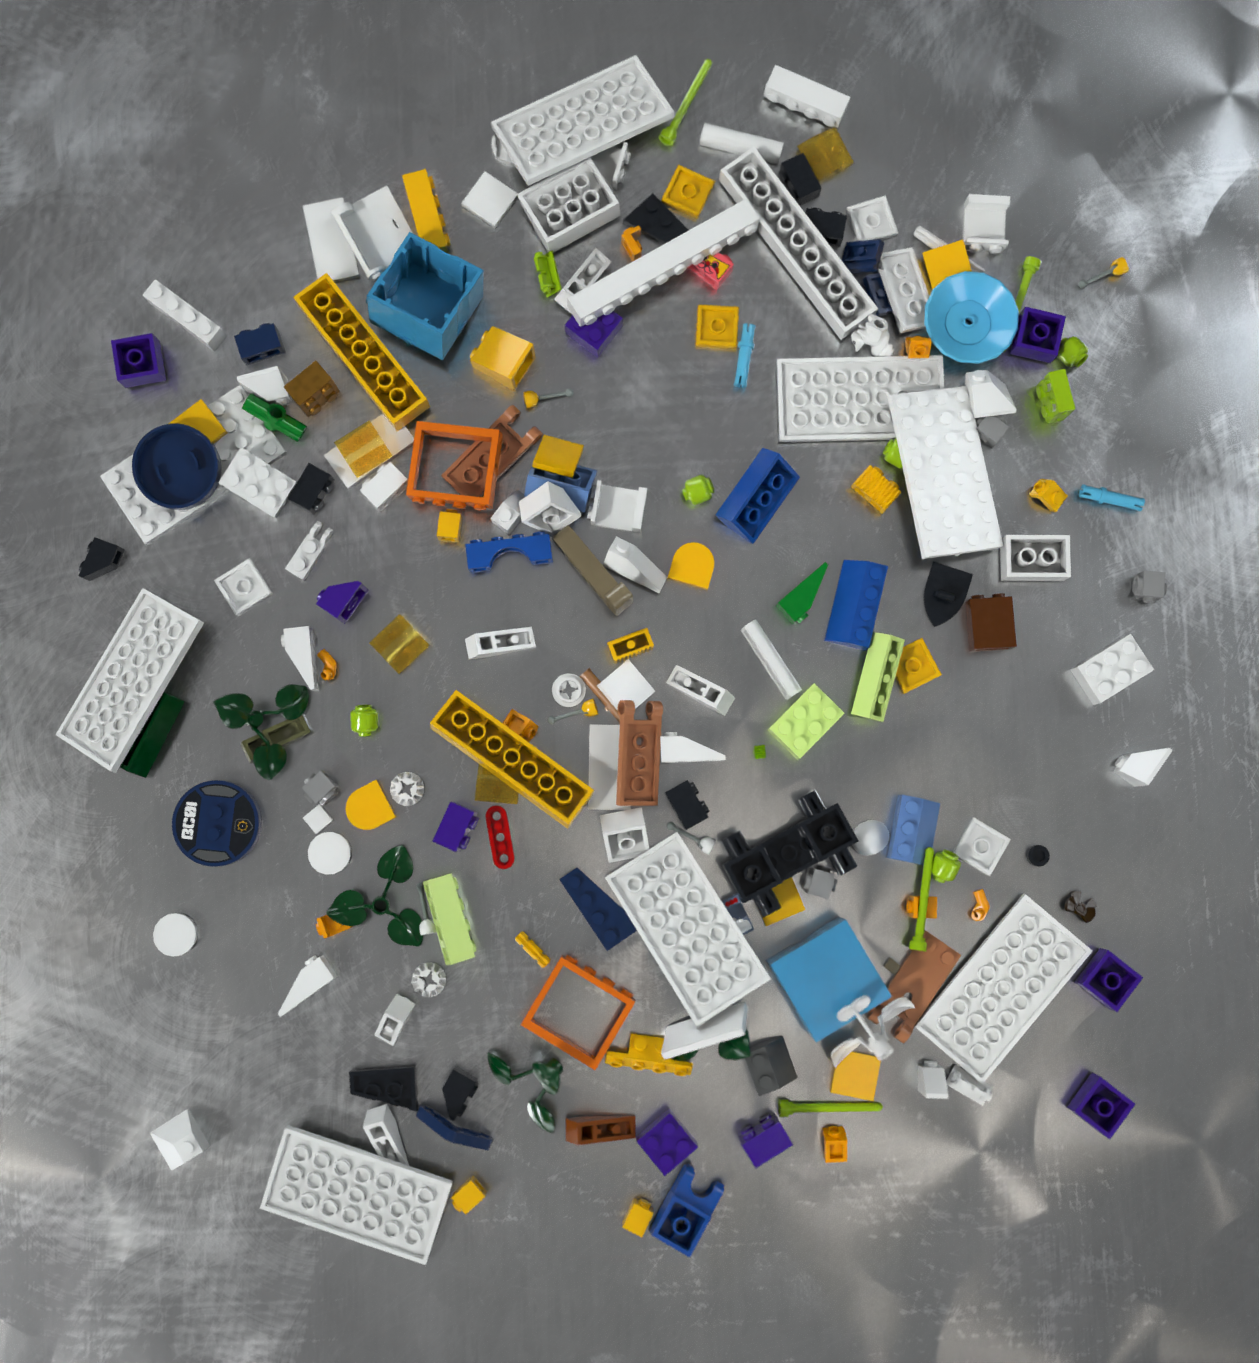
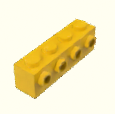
M426 169L402 175L418 237L436 245L439 249L449 254L447 246H451L448 233H443L442 227L446 225L443 214H438L437 208L441 206L438 196H433L432 189L435 188L433 177L428 176Z

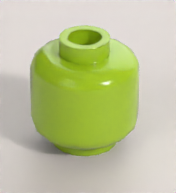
M1065 337L1060 342L1057 358L1067 367L1077 368L1087 360L1088 347L1078 337Z
M890 439L883 451V454H885L884 459L886 462L901 469L903 467L897 439Z
M698 475L685 481V488L682 489L686 501L690 500L693 505H698L710 500L715 490L709 477L706 478L704 475Z
M372 705L355 706V709L350 712L351 730L357 732L358 736L361 737L371 736V732L378 729L377 710L372 708Z
M945 849L936 852L932 865L933 879L940 883L953 881L961 866V862L958 859L959 856Z

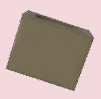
M890 957L883 965L894 975L901 967Z

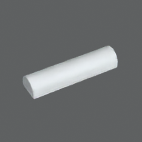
M704 123L700 138V145L737 155H742L752 147H755L766 162L777 165L784 142Z
M755 619L745 625L741 632L784 698L788 700L802 691L758 621Z

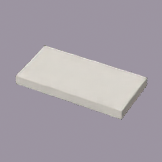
M343 197L303 205L317 278L327 273L335 283L360 278L356 256L332 214V210L335 207L345 203Z
M913 247L882 253L877 267L900 333L926 328L924 324L925 304L929 298V293Z
M381 414L327 452L324 457L349 490L378 470L383 464L388 463L412 446L414 437L406 426L397 432L384 414Z
M590 724L589 787L594 790V793L588 801V810L631 809V806L616 805L620 725Z
M745 1002L729 1006L698 1027H696L692 1019L667 1026L661 1052L663 1058L669 1059L745 1035L748 1006Z

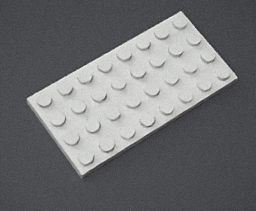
M635 55L492 121L491 125L521 176L529 186L662 124L675 116L674 110Z
M943 355L929 356V358L887 356L777 359L779 442L894 440L896 434L888 397L893 394L944 389Z
M241 385L208 405L209 409L228 432L214 443L221 459V477L240 447L269 465L287 454L274 433L264 426L263 421L242 409L248 395ZM133 455L100 475L145 545H149L230 492L229 489L218 484L212 496L201 505L187 510H172L153 503L139 490L132 473Z
M962 386L890 395L888 401L922 559L1003 547L977 424L971 411L968 387Z
M142 588L61 724L56 736L109 771L116 773L204 622Z
M678 832L605 877L696 1027L771 980Z
M1023 894L924 1012L915 1027L983 1084L1092 953V950L1031 898Z
M287 1125L283 1132L260 1209L426 1265L453 1181Z

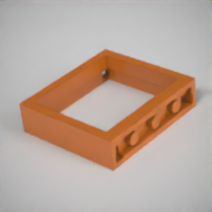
M417 421L406 496L412 502L424 504L425 501H428L436 506H445V503L453 504V507L465 509L466 506H472L474 510L478 511L486 510V508L493 509L503 439L501 431ZM424 435L491 442L484 497L416 490Z
M568 954L566 957L562 955L522 1021L521 1026L593 1070H596L634 1006L636 999L632 998L634 994L627 989L619 990L614 987L616 983L609 978L604 977L601 979L596 976L597 972L589 966L583 968L578 965V960ZM563 966L626 1003L596 1056H593L533 1019L534 1014Z

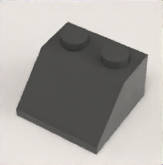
M783 1036L750 1047L752 1056L745 1058L759 1096L778 1090L798 1078Z

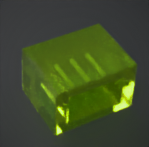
M765 745L754 746L755 759L766 758Z

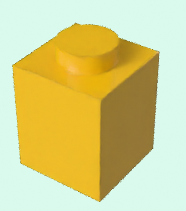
M446 509L445 512L440 511L437 528L439 540L460 542L463 517L457 510Z
M472 1175L453 1193L451 1197L453 1200L452 1204L457 1211H463L466 1215L486 1197L487 1190Z
M634 1198L622 1221V1228L643 1237L654 1214V1209L651 1207L652 1204L643 1198L639 1200Z

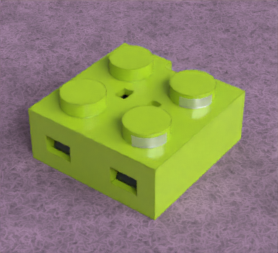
M1061 369L1048 372L1036 387L1037 396L1039 399L1041 398L1042 416L1046 418L1047 424L1063 421L1075 410L1066 370Z

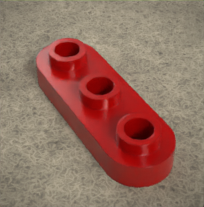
M495 805L490 807L485 815L493 862L500 869H508L515 861L508 815L503 807ZM495 812L500 813L501 818L499 820H494L493 814ZM499 833H502L504 835L503 841L497 840V835ZM503 854L508 856V861L505 863L500 859Z

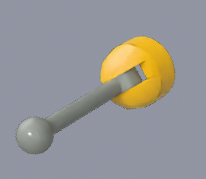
M1123 257L1114 260L1109 270L1086 281L1081 280L1079 287L1085 288L1087 284L1110 273L1118 276L1127 273L1129 267Z
M571 388L563 392L539 396L534 391L523 392L526 408L536 406L541 399L565 395L571 397L574 394Z
M593 698L585 701L581 709L556 717L550 716L547 721L549 724H554L558 720L580 713L586 716L598 715V709Z

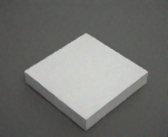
M485 171L461 205L493 228H496L517 200L518 193Z
M886 196L846 208L856 241L885 240L898 235Z
M251 558L214 580L236 616H239L273 594Z
M629 659L597 685L617 711L620 700H632L636 709L655 692Z
M972 817L953 852L962 861L991 876L1011 839Z

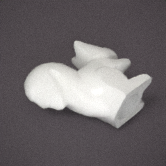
M869 314V322L866 325L859 324L860 329L853 331L851 334L855 351L858 352L864 344L872 346L871 353L873 357L893 356L894 349L893 345L889 343L890 334L886 320L874 314Z

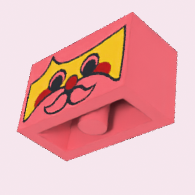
M718 252L715 255L710 254L706 256L701 263L697 265L692 264L688 268L718 290L732 273L734 264L729 256Z

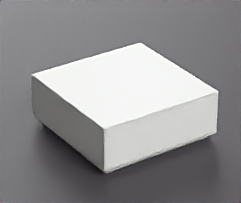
M320 804L303 817L315 834L321 832L334 821Z

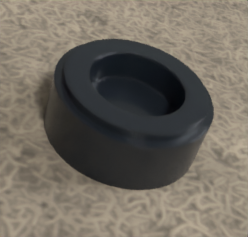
M1033 845L1028 849L1026 857L1031 865L1044 866L1049 861L1050 854L1046 847Z

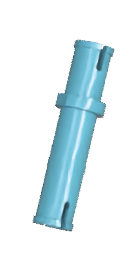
M748 323L743 324L741 341L738 343L740 350L734 386L739 388L740 384L742 388L747 387L751 352L755 346L753 339L756 326L749 324L748 327Z
M1083 484L1081 486L1083 490L1079 491L1080 498L1095 500L1099 504L1104 502L1137 511H1142L1143 507H1140V505L1144 506L1145 504L1144 498L1108 491L1105 487L1095 488Z

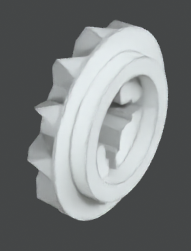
M563 674L553 683V697L558 704L564 707L576 706L585 697V684L575 674ZM567 682H569L571 688H578V690L572 692L571 699H569L567 693H560V691L566 689Z
M412 772L398 774L391 781L390 792L392 799L403 806L416 804L424 794L422 779ZM402 781L406 785L414 784L410 789L412 797L406 792L399 794L403 790Z
M432 962L423 963L413 972L411 983L415 992L422 997L431 998L440 994L444 989L446 974L438 964ZM432 971V980L437 984L430 983L425 988L426 981L421 977H427Z

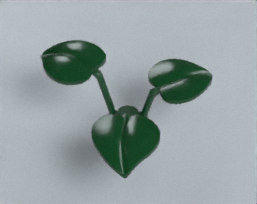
M289 684L282 687L277 692L275 703L280 708L278 710L256 711L253 709L252 699L242 693L228 694L213 701L225 726L237 729L248 725L265 742L266 746L256 748L253 761L261 777L266 780L273 779L283 769L287 760V754L280 744L274 743L270 745L269 740L258 730V727L263 723V715L280 714L282 712L287 720H294L300 717L306 710L309 700L308 689L304 685Z
M401 845L391 848L380 858L377 872L381 878L388 879L383 894L377 896L372 904H364V898L359 892L346 890L336 897L326 914L337 923L346 926H356L363 923L367 918L364 908L372 909L377 915L386 913L395 917V919L389 922L387 928L390 939L400 945L419 947L423 940V935H420L419 930L422 922L420 916L411 909L402 910L398 916L395 912L389 910L390 900L386 897L392 880L396 883H403L412 876L414 869L413 861L406 847Z
M745 1029V1035L718 1043L719 1055L726 1060H740L752 1056L747 1029ZM698 1050L675 1056L673 1059L680 1061L689 1060L697 1054Z
M488 1052L487 1059L491 1072L504 1085L511 1084V1080L534 1073L535 1077L542 1084L543 1090L535 1100V1103L531 1101L528 1103V1112L537 1126L549 1133H554V1118L544 1106L540 1105V1100L546 1091L552 1095L558 1092L560 1074L563 1072L561 1063L555 1058L550 1059L546 1064L536 1061L532 1064V1069L513 1075L511 1068L505 1061Z

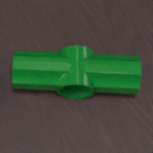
M252 393L249 394L242 406L243 410L263 421L264 426L268 430L280 431L297 442L306 431L307 426L286 414L283 406L269 404Z

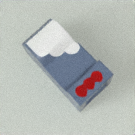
M734 894L722 901L743 935L754 930L738 894Z

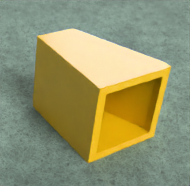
M492 326L489 331L486 330L482 335V342L479 347H475L471 352V365L510 390L515 391L536 358L534 345Z

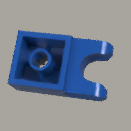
M687 1163L680 1170L648 1230L653 1237L690 1257L724 1192V1184L714 1181L705 1192L694 1193L691 1190V1183L695 1176L694 1167ZM682 1219L684 1224L682 1226L679 1224L677 1227L676 1222Z

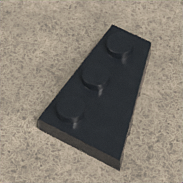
M653 193L623 219V223L627 226L631 225L635 228L639 225L641 233L650 235L662 244L689 231Z
M416 1066L352 1070L349 1072L350 1094L418 1111Z

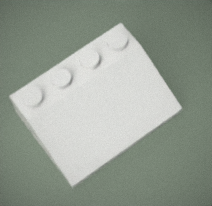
M590 157L547 177L517 194L538 237L548 252L553 250L554 253L621 216L618 200Z

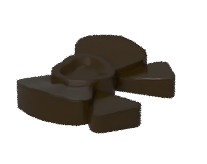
M1074 891L1065 902V911L1074 912L1081 916L1085 923L1092 921L1096 914L1095 908L1097 907L1094 899L1091 898L1085 905L1083 902H1080L1081 891Z

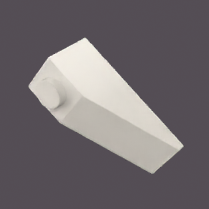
M595 248L554 300L570 313L567 307V298L595 283L611 261Z
M616 536L607 552L603 566L660 593L668 577L635 545Z
M304 626L283 629L284 635H281L282 647H285L287 654L310 690L319 691L313 628Z
M532 627L476 633L465 639L469 660L536 647Z
M678 665L675 666L666 682L671 687L724 716L735 700V697L726 689Z
M666 732L664 736L660 737L661 763L726 760L725 755L686 737L677 736V732Z
M314 955L305 962L306 967L300 971L278 1012L280 1017L287 1014L338 977L324 955L318 958Z
M385 1104L367 1110L363 1129L377 1155L409 1166L396 1120L388 1105Z

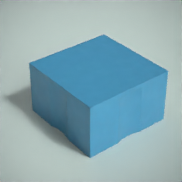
M409 232L394 254L389 267L382 272L367 294L369 321L373 325L443 360L483 298L484 270L457 256L445 253L436 245Z
M839 916L813 931L803 941L788 946L766 960L780 986L791 999L794 1009L807 1032L816 1043L857 1018L854 1015L845 1022H841L837 1018L838 1012L857 998L862 996L870 998L869 1005L858 1012L860 1015H863L892 997L846 919Z

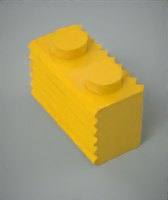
M869 465L852 484L851 488L883 514L901 494L900 487L893 480L888 481L883 476L884 473L876 466L873 468Z
M648 628L607 642L615 664L621 663L622 660L625 661L630 657L633 658V656L637 657L638 654H645V651L649 652V650L654 648Z

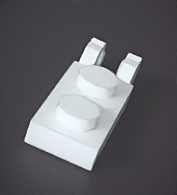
M317 521L311 528L310 533L306 535L285 568L303 581L327 547V542L333 534V529L327 528L321 540H317L315 537L323 525L320 521Z

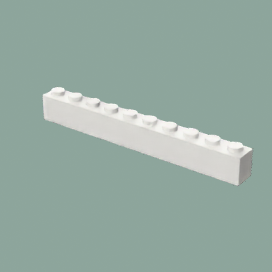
M746 198L568 297L567 307L580 327L585 324L590 325L597 320V317L612 313L615 307L621 304H628L632 301L633 297L639 294H646L656 284H664L672 275H680L690 265H697L706 256L717 254L721 251L722 247L728 244L731 246L740 237L753 234L757 230L760 218Z

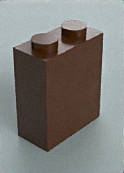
M1005 593L993 594L992 598H984V595H973L971 599L965 602L970 652L1006 650L1017 647L1012 596L1005 597Z

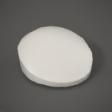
M867 820L853 830L859 842L852 846L859 854L866 856L874 855L882 851L888 844L890 839L889 831L882 822Z

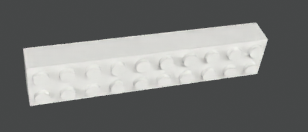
M752 147L720 170L719 181L736 203L747 198L760 218L757 231L840 340H843L853 331L857 330L859 324L867 323L869 321V314H876L877 306L755 147Z

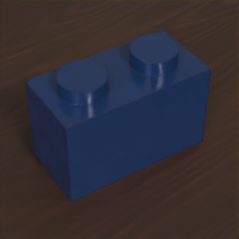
M274 323L262 324L254 330H243L234 336L240 357L246 365L286 353L279 330Z

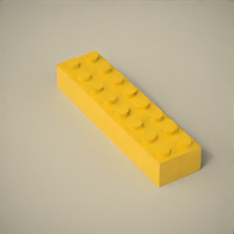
M327 273L293 297L301 311L397 432L430 408L424 394Z
M457 690L454 691L430 722V727L434 732L567 829L593 796L594 790Z

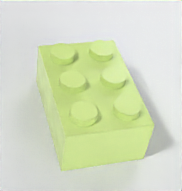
M814 683L767 731L798 760L845 713Z

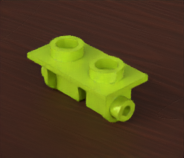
M553 250L545 255L542 252L535 253L533 259L538 272H541L538 275L541 286L540 290L549 298L562 290Z

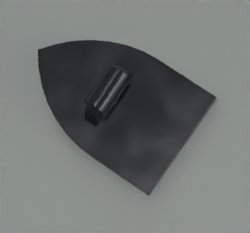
M933 561L924 589V606L930 622L936 627L950 620L961 609L973 574Z

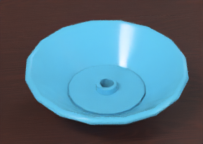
M964 271L946 277L932 290L925 304L924 324L932 343L943 355L961 363L979 364L997 358L1011 345L1018 331L1019 310L1013 294L1000 280L983 272ZM965 320H970L971 325H967Z

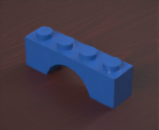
M535 532L533 536L524 537V534L513 535L511 539L493 537L491 541L483 542L482 539L471 540L470 544H465L470 573L491 570L495 559L508 551H517L524 554L532 565L553 563L550 535L545 534V532Z

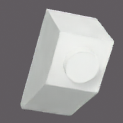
M519 490L504 500L491 517L492 523L508 535L512 533L521 521L519 501L525 498V496Z
M396 994L384 1012L374 1036L393 1046L408 1021L415 1004L408 998Z
M924 1061V1064H918V1091L925 1098L948 1099L944 1068L937 1065V1061Z

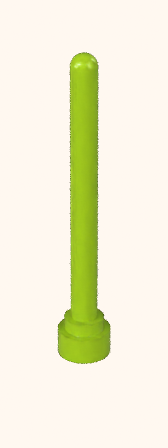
M710 59L704 61L670 125L662 129L659 135V140L668 146L674 144L677 138L676 129L712 66Z
M1027 256L1023 263V271L1025 273L1015 299L1019 313L1032 275L1039 270L1041 260L1036 257Z
M927 847L925 850L915 937L912 936V940L909 943V949L925 952L927 943H925L926 938L923 937L934 849L932 847Z
M788 1099L778 1100L779 1117H789L793 1113L871 1112L883 1109V1105L879 1102L793 1104Z

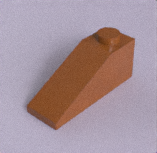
M634 1115L566 1118V1141L575 1145L636 1138V1119Z

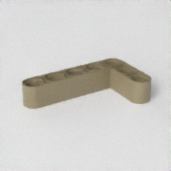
M569 525L552 537L557 547L615 616H618L633 604V595L622 582L618 584Z

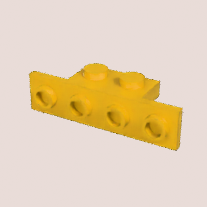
M631 1034L628 1054L606 1052L605 1064H609L612 1067L627 1066L634 1070L649 1069L655 1073L671 1072L677 1076L691 1075L693 1063L672 1060V1058L664 1059L661 1054L664 1038Z

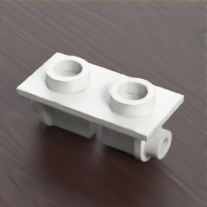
M954 1065L946 1080L947 1085L982 1106L985 1101L989 1102L992 1098L990 1092L993 1086L986 1082L981 1084L967 1071Z

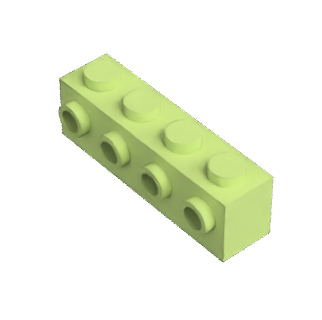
M872 633L851 714L884 722L905 642L904 639L889 634Z
M450 873L424 881L423 886L445 964L452 965L474 958L476 945L469 936L470 924L463 915L464 903L457 894V879Z

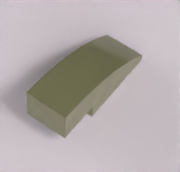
M301 715L297 719L285 720L269 727L261 733L269 740L270 745L277 743L284 748L309 734L310 730ZM258 734L241 742V747L250 764L254 762L253 756L256 748L266 746Z

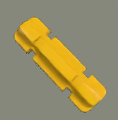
M520 932L515 937V941L519 945L522 944L524 946L523 949L534 960H537L541 968L546 967L551 961L546 954L544 955L543 951L532 940L528 939L529 936L525 932Z

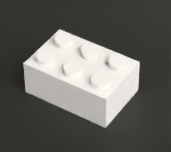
M240 447L218 483L272 517L277 518L297 481Z
M1005 535L1002 538L1003 547L1000 548L1001 581H1065L1071 577L1070 535Z
M1131 634L1118 639L1070 669L1092 705L1104 702L1154 670Z

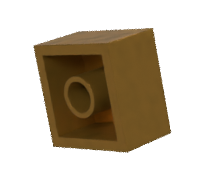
M316 360L284 386V389L307 417L316 415L325 403L333 401L338 396L337 393L340 392L332 378Z

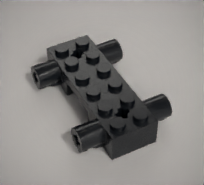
M816 790L797 799L807 819L750 849L741 830L722 840L731 857V860L722 864L741 902L746 903L753 899L762 917L782 908L772 888L810 866L829 858L838 876L857 867L848 849L849 846L859 842L839 804L836 803L826 808ZM825 827L832 830L829 839L823 835ZM750 867L752 870L755 869L757 871L753 880L746 875L749 873L748 869Z

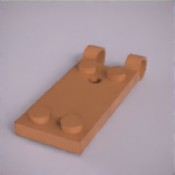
M514 405L508 407L488 428L500 430L503 435L502 444L504 449L500 453L497 480L543 436V433L534 426L521 438L509 426L521 414ZM475 441L441 475L460 495L481 497L484 494L491 442Z
M620 700L618 703L620 732L616 805L658 806L663 704L661 701H648L646 704L648 720L634 719V702L632 700ZM638 737L642 740L640 745L636 743Z
M924 930L923 937L926 938V952L910 950L900 965V969L887 985V989L892 997L871 1009L867 1015V1019L877 1025L879 1023L878 1016L882 1014L881 1010L893 1000L904 997V994L909 992L912 996L910 1001L915 1008L905 1010L897 1015L903 1019V1022L894 1034V1037L902 1043L909 1039L913 1028L961 957V954L926 930Z

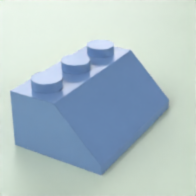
M577 465L573 478L531 467L527 476L524 496H528L549 481L563 488L578 510L585 513L597 470Z
M898 795L887 858L924 865L926 848H933L940 803L907 795Z

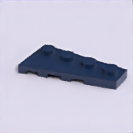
M578 867L559 879L607 951L637 931L626 911Z

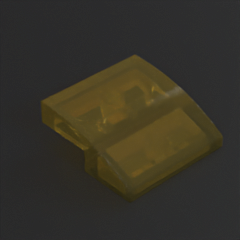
M836 127L826 130L797 146L800 153L804 152L818 182L833 173L838 174L854 164Z
M370 420L334 442L357 478L392 457V454Z
M400 613L369 642L398 674L429 646L424 638Z
M479 764L475 801L518 804L519 793Z

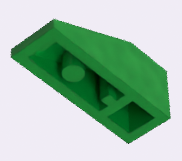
M826 562L777 603L776 607L791 624H794L796 621L800 624L809 616L806 612L811 608L828 567Z

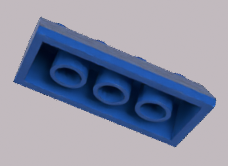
M762 448L715 515L732 531L754 544L800 476L779 453Z
M843 560L824 641L864 651L869 648L888 566L870 561Z

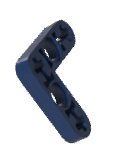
M420 1105L416 1113L418 1119L451 1143L489 1150L494 1140L483 1132L455 1126L436 1110L426 1105Z

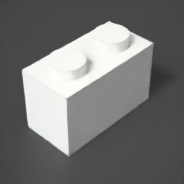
M389 462L388 464H383L372 479H367L362 484L360 491L381 512L407 488L408 479Z

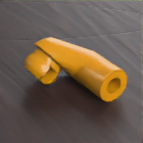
M323 649L317 654L324 663L321 677L323 680H332L336 675L337 662Z
M979 889L973 892L977 903L972 910L971 917L975 921H982L990 909L984 889Z

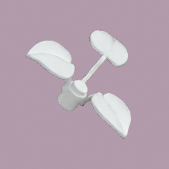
M868 996L859 997L850 1005L842 1008L837 1014L839 1021L845 1022L855 1015L870 1037L868 1039L869 1044L862 1037H857L855 1039L849 1038L838 1045L831 1053L834 1067L836 1068L860 1044L868 1048L871 1053L874 1052L878 1060H884L889 1057L894 1050L888 1043L890 1039L887 1036L884 1023L905 1010L915 1008L913 1003L909 999L901 997L893 1000L881 1010L882 1014L878 1016V1021L883 1035L879 1033L873 1034L858 1013L869 1005L870 998Z

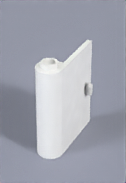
M388 186L353 204L345 202L332 210L333 216L369 280H378L382 272L391 264L394 254L408 233H413Z

